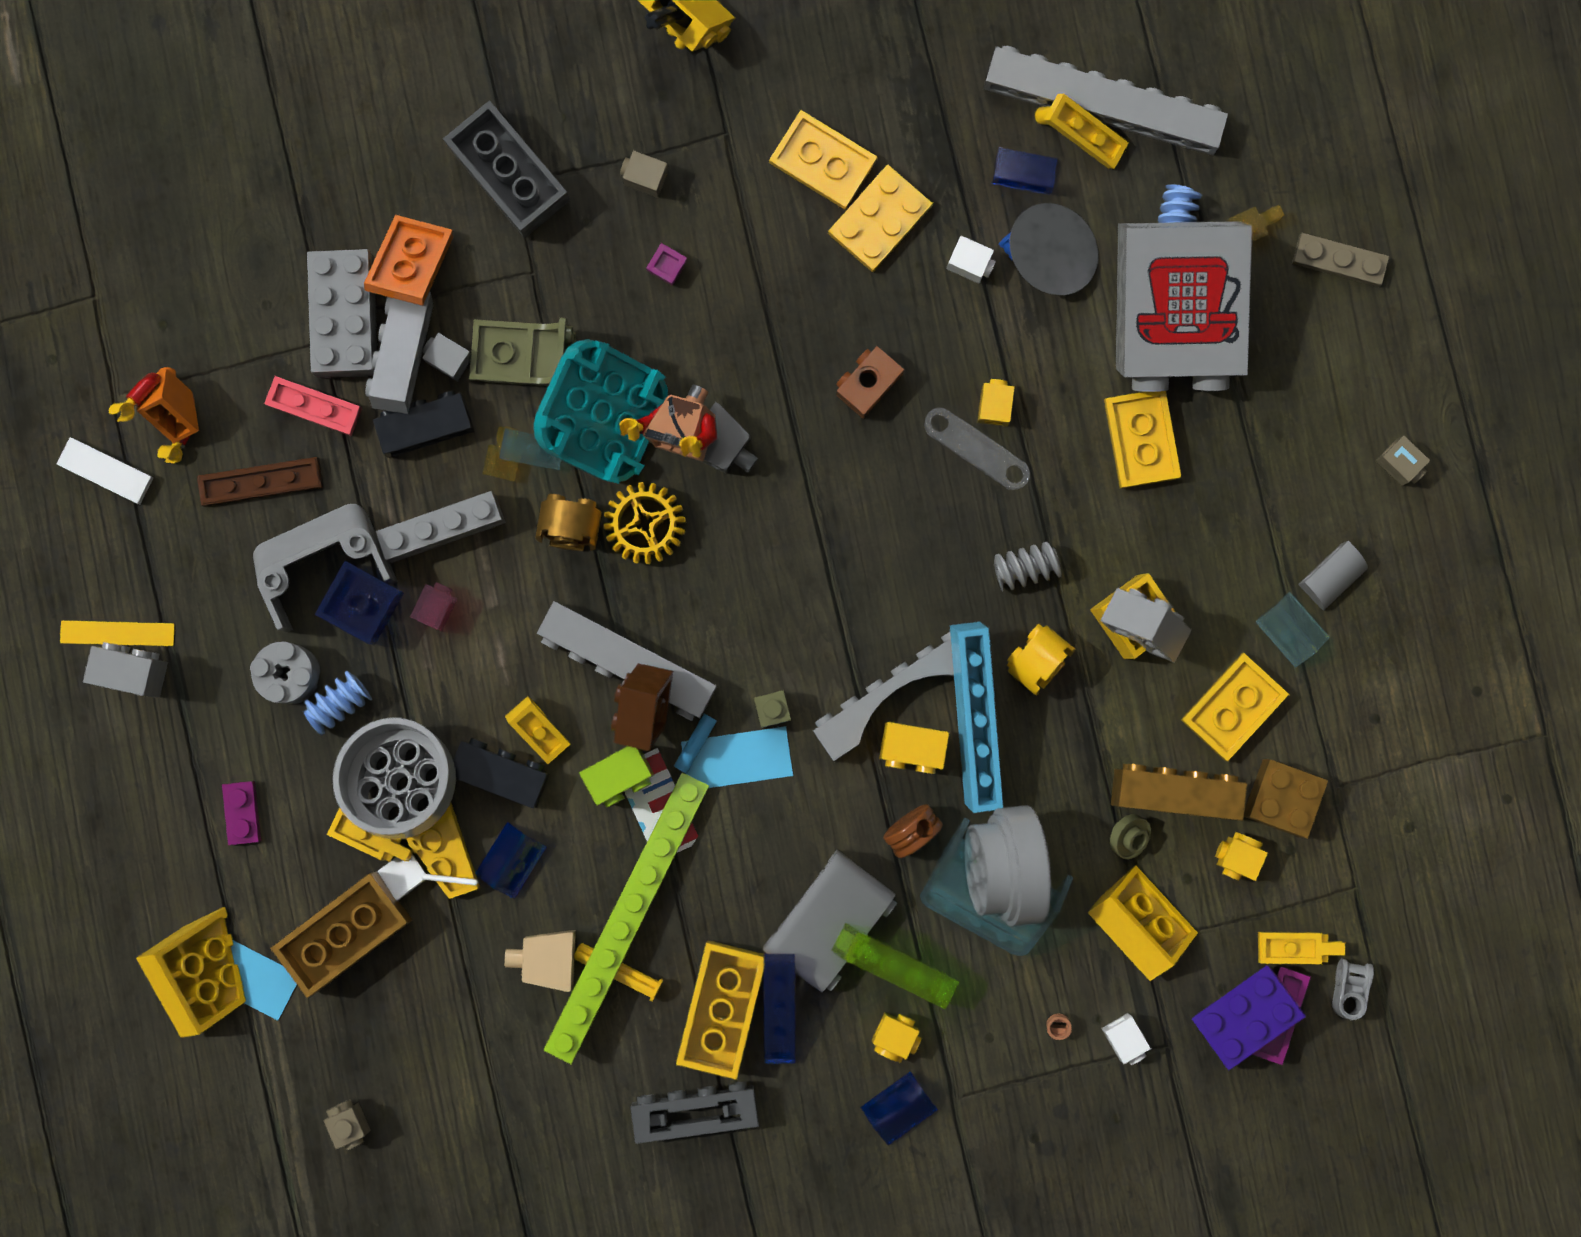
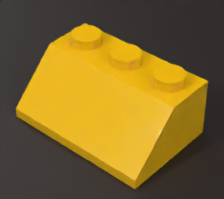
M1136 865L1108 889L1088 912L1149 981L1173 967L1198 934Z

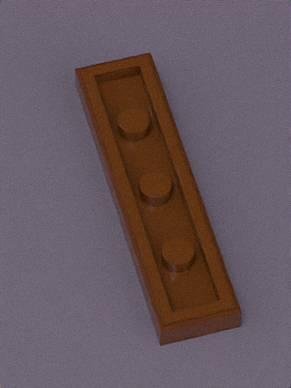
M318 457L197 476L201 506L204 507L323 488Z

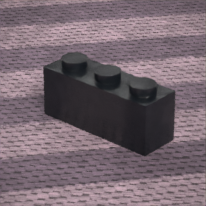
M448 391L437 396L438 400L427 403L426 400L412 402L408 414L392 411L381 412L380 417L373 419L383 454L390 458L475 432L465 397L461 393L456 394L455 391Z
M471 738L469 742H460L453 760L456 779L530 808H537L550 775L543 771L544 765L531 760H527L526 764L515 761L516 754L503 749H499L498 753L486 749L487 743Z

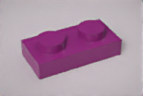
M255 781L222 784L228 845L260 842L261 835Z

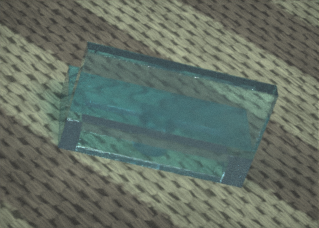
M1290 592L1256 621L1257 625L1295 668L1317 653L1329 639L1326 632Z

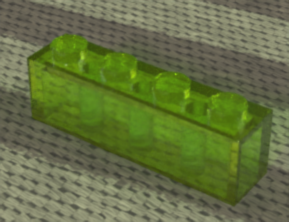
M847 923L844 924L831 950L843 960L945 1010L959 984V981L947 973Z

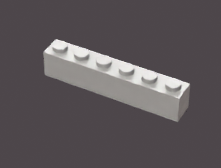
M553 601L537 634L543 637L541 643L556 651L559 646L564 647L570 651L568 657L583 665L586 660L596 664L595 671L610 679L615 674L625 680L626 674L631 673L638 663L673 671L669 703L678 707L677 714L690 721L693 720L694 716L701 719L717 688L716 685L555 601Z

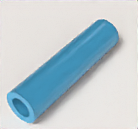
M703 714L674 767L687 774L717 720Z

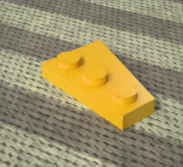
M451 802L443 816L432 827L418 835L405 838L409 847L414 853H417L430 874L477 880ZM436 881L449 899L480 888L479 883L477 885H466Z

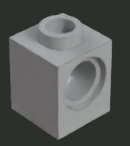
M440 333L436 335L435 339L431 337L423 348V353L425 354L423 360L457 382L471 361V353Z

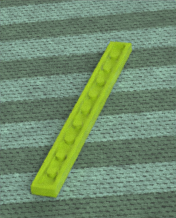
M681 773L543 1051L569 1064L573 1063L710 787L709 785Z

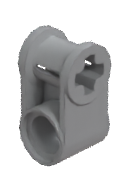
M1341 958L1339 960L1332 1008L1338 1016L1349 1020H1357L1365 1014L1374 974L1372 964L1367 963L1363 966L1348 963L1347 959ZM1350 973L1359 974V977L1351 976ZM1352 997L1355 1001V1009L1347 1014L1343 1004L1347 998Z

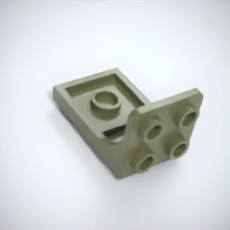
M560 318L558 323L551 324L474 319L469 380L549 386L562 355L569 346L576 342V332L573 331V326H570L567 318Z

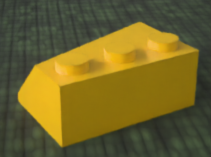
M225 907L183 926L136 958L180 1037L201 1034L246 1002L238 965L234 964L231 946L233 945L231 934L227 932L225 923L227 912Z

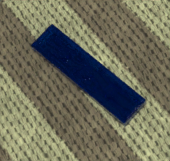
M764 954V1063H795V954Z

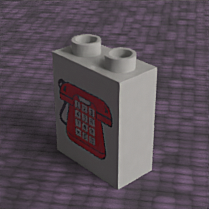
M1241 221L1118 223L1116 370L1124 377H1132V390L1141 392L1169 390V376H1193V389L1220 391L1229 389L1230 375H1248L1251 225Z

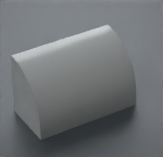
M1350 541L1341 543L1298 585L1324 611L1368 569V565Z

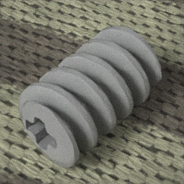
M1047 541L1042 543L1041 552L1036 545H1031L1029 554L1024 548H1020L1018 550V558L1012 551L1007 552L1006 561L1000 554L995 555V572L1002 592L1004 583H1007L1010 589L1014 590L1015 580H1019L1021 585L1025 587L1027 577H1031L1033 582L1037 584L1039 574L1041 573L1046 581L1050 580V571H1054L1058 578L1062 577L1056 550L1054 547L1052 549Z

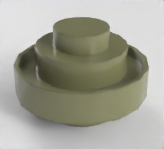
M1136 814L1127 815L1113 827L1110 836L1111 850L1123 859H1132L1141 854L1151 838L1149 822Z

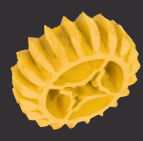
M640 482L638 483L639 492L636 493L631 485L627 486V491L630 495L626 498L622 492L618 491L616 493L617 497L621 500L619 505L614 501L609 502V506L615 509V513L605 512L604 516L612 519L613 523L604 524V529L614 530V533L609 534L606 539L608 542L618 540L613 546L615 552L620 551L623 547L625 548L622 553L623 559L629 558L632 552L634 553L633 562L638 564L641 555H645V563L648 565L651 564L650 555L655 554L659 562L663 561V557L660 554V551L663 549L671 556L673 551L668 546L670 543L680 546L681 542L674 535L685 534V530L677 527V524L685 523L686 519L682 516L676 517L675 514L683 511L682 505L671 506L677 500L675 495L670 496L667 500L665 499L668 491L667 488L663 487L659 494H656L655 483H651L649 492L645 491L644 483ZM640 500L656 501L665 510L653 513L644 510ZM632 504L635 513L634 519L629 524H626V527L620 529L622 514ZM638 510H641L643 516H646L647 520L650 517L653 519V522L649 523L651 537L642 527L640 530L637 529V525L641 523ZM670 518L669 530L665 538L658 543L655 529L664 520ZM641 534L646 537L650 547L640 548L633 546L624 537Z

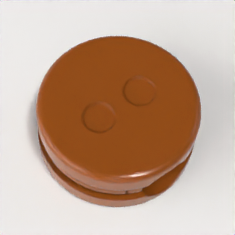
M924 804L913 809L894 823L886 831L883 839L890 845L898 858H904L933 839L942 829L943 823L933 813L932 808L928 804Z

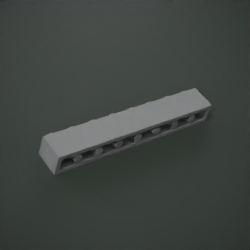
M1010 46L995 48L984 90L1040 106H1051L1057 94H1065L1105 125L1212 156L1219 148L1228 113L1221 112V108L1215 105L1206 104L1204 107L1196 105L1187 97L1176 96L1172 98L1165 96L1161 90L1156 88H1146L1145 90L1134 87L1135 84L1128 80L1119 79L1113 81L1097 71L1086 73L1077 70L1076 66L1069 63H1060L1058 65L1048 62V59L1041 55L1032 54L1030 57L1020 54L1018 49Z

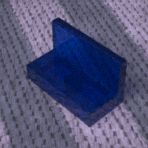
M999 147L992 184L1050 195L1056 178L1054 175L1057 158Z
M507 822L475 874L493 889L515 899L547 847Z
M911 1071L861 1106L873 1128L888 1146L938 1110Z

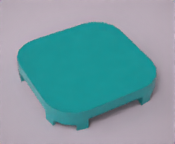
M590 339L580 340L566 349L558 363L536 413L533 425L535 439L540 448L548 454L596 478L619 484V482L626 481L634 474H640L645 466L640 461L649 442L643 434H640L637 441L630 440L628 434L622 436L620 422L626 418L638 420L649 415L663 404L668 396L667 385L664 381L666 377L660 371L651 369L610 347V344Z

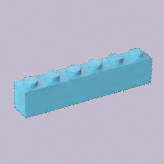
M981 622L950 625L964 802L973 813L992 811L997 808H1003L989 628Z

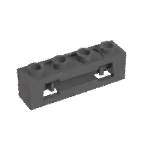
M746 1081L728 1084L729 1089L716 1090V1086H705L698 1088V1093L686 1094V1090H676L668 1092V1097L656 1099L655 1094L638 1096L637 1101L632 1102L630 1106L635 1144L758 1127L759 1121L754 1085L747 1086ZM736 1100L734 1103H723L724 1117L740 1114L738 1117L724 1119L721 1118V1115L672 1121L670 1126L651 1129V1126H666V1111L652 1114V1111L668 1109V1113L713 1107L718 1106L719 1102Z

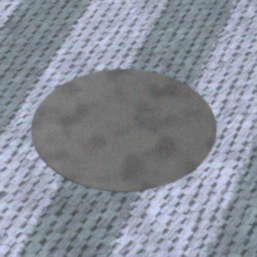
M1052 203L1037 204L1026 209L1016 219L1012 227L1010 251L1013 262L1022 277L1035 288L1048 294L1067 295L1081 290L1092 279L1098 263L1097 243L1087 223L1071 209Z

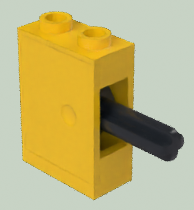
M638 0L650 11L645 15L646 27L648 29H659L665 26L669 35L677 37L674 43L678 49H684L687 46L692 52L702 47L706 49L716 41L722 42L731 32L729 26L735 19L717 0Z

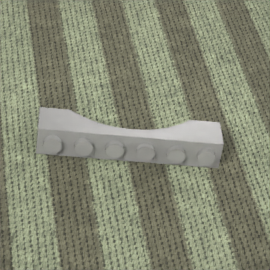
M950 632L941 637L944 643L934 649L930 644L918 652L916 656L919 660L908 666L905 661L890 671L894 677L885 683L878 679L865 689L868 694L858 700L856 696H853L841 704L842 712L834 717L829 712L815 722L818 728L813 730V732L833 761L859 745L863 730L872 713L895 690L912 681L926 677L954 676Z

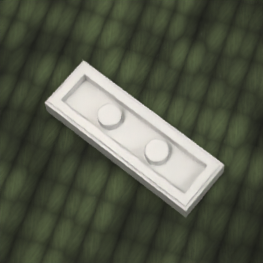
M71 437L57 462V465L137 504H141L153 480V477Z

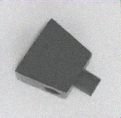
M715 402L710 411L716 417L717 440L708 446L703 463L723 473H727L735 463L749 473L758 461L755 455L745 449L751 441V436L719 403Z

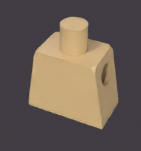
M576 930L526 936L523 940V950L506 949L505 968H522V982L571 992L574 985Z

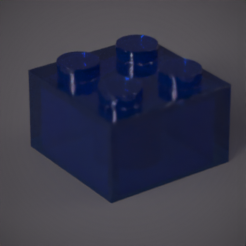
M344 561L315 615L365 643L375 646L404 592L357 566Z

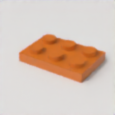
M395 215L365 279V291L423 306L453 239V230Z

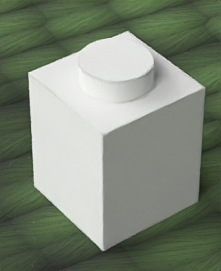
M960 236L947 265V270L980 283L982 276L989 277L996 262L990 259L994 250Z
M1128 1013L1101 1028L1123 1064L1129 1062L1130 1065L1141 1061L1146 1057L1145 1052L1151 1049L1133 1017Z

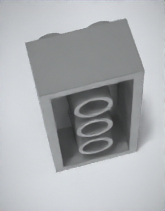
M368 249L307 252L311 373L317 378L374 375L375 369H372V359L374 352L377 351L375 293L365 291L364 289L365 279L374 262V256Z

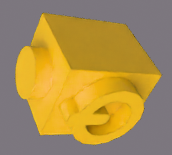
M1235 832L1233 838L1228 837L1227 841L1220 843L1215 856L1219 858L1216 865L1224 868L1222 874L1239 881L1241 876L1256 881L1268 853L1261 850L1263 843Z
M884 1012L872 1038V1043L876 1045L874 1051L899 1063L902 1062L903 1058L907 1059L909 1053L915 1054L922 1039L918 1036L919 1029L914 1026L916 1021L900 1013L896 1018Z

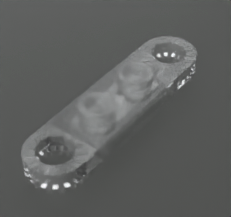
M935 408L927 414L924 427L932 438L1007 489L1019 490L1027 484L1030 478V471L1024 461L945 408ZM936 415L944 416L948 421L946 430L935 431L931 426L932 418ZM1011 466L1019 467L1023 472V478L1018 483L1010 482L1006 477V471Z

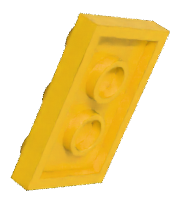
M800 110L769 159V163L846 210L877 161V156Z
M887 164L830 228L828 234L871 272H874L932 207L933 203Z
M1166 391L1140 392L1105 398L1104 403L1120 489L1180 479L1181 472Z
M1242 653L1186 713L1181 721L1223 760L1229 761L1289 694L1245 653Z

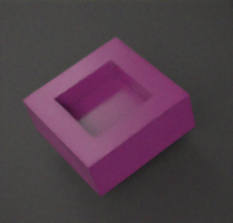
M661 243L646 267V271L673 286L688 259Z

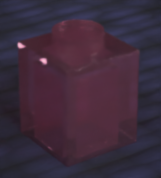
M436 582L434 587L425 584L410 617L434 629L443 631L457 598L451 596L452 589Z

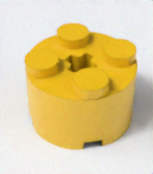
M1040 624L1028 635L1026 647L1024 649L1018 647L1008 658V664L1006 665L1009 667L1008 673L1034 695L1039 694L1040 687L1044 689L1065 665L1063 660L1068 655L1071 657L1075 651L1073 646L1049 626L1043 627Z

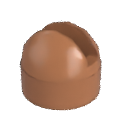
M1053 1014L1047 1020L1046 1028L1051 1038L1063 1040L1070 1035L1072 1031L1071 1022L1064 1014ZM1053 1022L1066 1023V1026H1064V1025L1052 1024V1023H1053Z

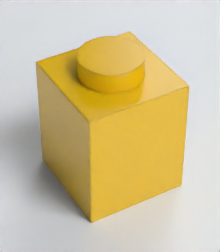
M990 379V383H984L981 390L977 423L1007 427L1011 419L1015 386H1008V381L1000 379Z

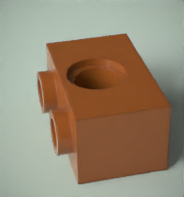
M878 346L872 352L866 349L856 361L859 365L852 374L847 371L836 383L839 387L836 396L862 419L866 417L904 372V369ZM863 374H871L875 377L876 384L873 387L866 388L860 384L859 378Z

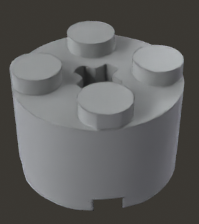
M275 642L264 647L256 655L250 665L253 685L262 697L275 703L297 704L308 699L315 692L318 686L320 666L314 654L308 649L289 642ZM284 667L290 669L287 673L288 679L281 676L284 673Z

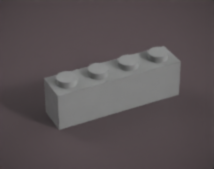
M431 292L428 293L423 306L387 297L385 314L388 316L386 324H381L379 329L380 350L375 351L373 354L372 369H375L373 379L368 378L365 395L369 397L371 406L374 409L404 414L409 413L433 310Z
M489 491L376 531L385 560L393 563L505 523L496 494Z

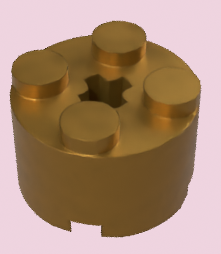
M548 494L547 500L541 502L535 539L541 543L543 538L549 539V546L560 549L583 551L584 545H590V551L595 550L602 512L595 508L596 502L593 500L578 499V502L566 501V497L562 495Z

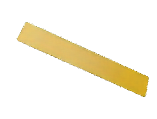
M61 621L60 643L103 644V642L117 645L173 646L174 624Z

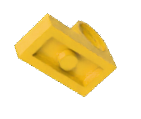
M529 696L505 715L508 723L547 764L571 745Z

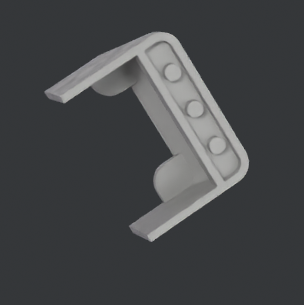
M346 504L269 539L255 548L253 561L257 585L277 630L284 632L293 630L279 599V596L284 594L289 586V577L285 567L338 543L341 544L348 556L355 559H361L372 554L384 581L390 584L398 582L390 563L384 558L369 516L362 507L356 504Z

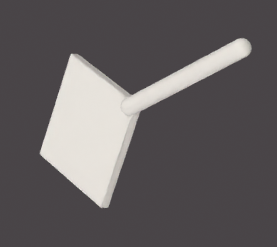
M413 854L409 862L395 857L391 862L378 870L379 875L396 901L400 900L425 880L466 885L478 884L476 879L426 874Z

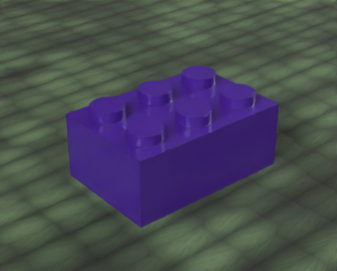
M1266 965L1191 1019L1226 1068L1230 1070L1299 1022L1306 1015L1272 968Z

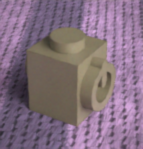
M351 1099L326 1110L328 1117L324 1120V1123L335 1149L345 1145L346 1150H349L364 1142L362 1137L371 1130L359 1102L353 1105Z

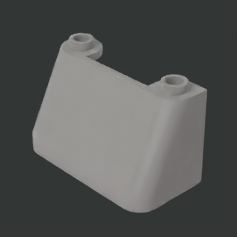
M836 850L828 860L825 869L821 870L818 877L785 921L778 927V931L774 935L772 934L763 946V951L771 957L773 955H782V965L785 967L787 963L784 962V959L787 958V955H789V959L792 956V972L820 992H823L826 988L832 991L841 979L838 972L880 916L887 917L896 906L897 902L893 900L896 894L839 850Z

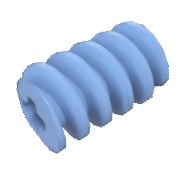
M1176 184L1166 185L1165 187L1168 191H1165L1163 194V199L1166 202L1160 206L1163 214L1159 215L1158 223L1196 222L1197 218L1189 213L1190 211L1199 210L1200 206L1192 203V200L1201 199L1202 194L1190 187Z
M348 671L344 672L347 682L344 683L338 678L334 679L337 689L334 690L328 685L324 686L327 696L324 697L318 692L314 693L317 703L314 704L308 699L304 700L307 710L303 711L311 726L320 735L325 734L324 725L330 729L335 727L334 718L339 721L345 720L344 711L349 714L355 713L354 704L359 707L365 706L363 696L372 700L361 681Z

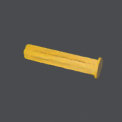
M581 943L575 951L574 959L586 965L594 948ZM624 963L621 964L614 980L650 997L649 1001L653 1002L663 982L661 978L658 981Z

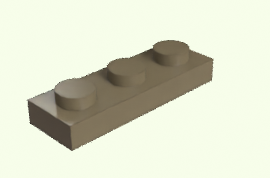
M1301 233L1292 264L1380 287L1389 256Z

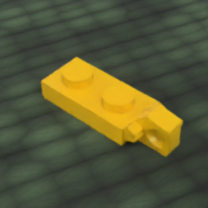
M340 808L327 833L328 836L379 860L391 862L393 856L409 862L413 854L412 849L400 844L401 839L381 838L361 829L352 823Z
M1258 932V963L1322 964V962H1328V955H1345V943H1342V941H1328V934L1320 932Z

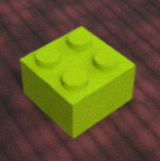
M629 746L579 772L596 805L604 803L606 808L625 799L622 794L623 792L632 789L634 793L652 784L649 778L655 776L642 750Z

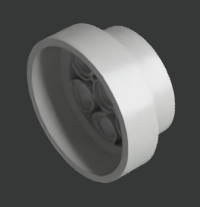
M402 718L377 720L356 731L339 752L333 771L334 794L345 816L361 829L386 839L413 837L432 827L447 810L452 800L456 783L454 762L445 744L421 724ZM411 748H416V756L412 760L406 761L405 755L407 751ZM382 757H387L386 766L381 770H377L378 760ZM437 768L435 779L427 782V772L430 769ZM403 777H407V786L403 790L398 791V781ZM374 786H378V795L374 799L369 800V790ZM428 797V807L423 811H418L419 801ZM398 806V817L394 820H389L388 814L390 810Z
M1029 805L997 808L988 819L987 824L970 825L966 832L965 870L972 904L978 915L998 914L1000 919L1005 921L1010 927L1041 924L1045 921L1049 909L1050 872L1045 839L1039 819Z

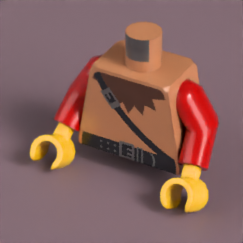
M692 385L686 399L669 395L663 404L649 415L638 420L634 418L623 419L620 422L621 435L625 436L628 434L630 440L637 441L640 434H643L656 448L703 462L708 446L717 440L716 417L704 405L709 392L700 386Z

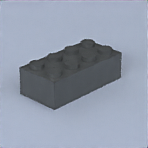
M490 100L443 138L448 149L524 239L571 201L563 186Z

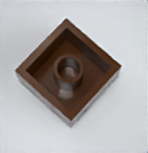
M638 663L631 673L626 674L623 685H618L614 701L618 703V712H615L611 723V730L615 731L614 743L646 751L651 750L666 727L673 671Z

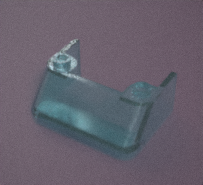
M964 818L941 854L921 892L920 899L929 909L1007 952L1017 956L1027 955L1059 914L1074 877L1067 875L1057 890L1050 887L1049 909L1045 921L1041 924L1010 927L1005 921L1000 919L998 914L978 915L971 901L966 878L965 840L962 837L970 820Z

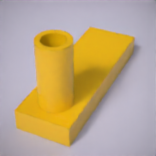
M1057 94L1051 106L1039 107L1035 112L1037 123L1051 125L1108 169H1115L1128 145L1126 140L1065 94Z

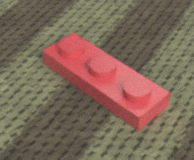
M274 376L264 403L268 407L350 436L353 434L362 410L358 405Z

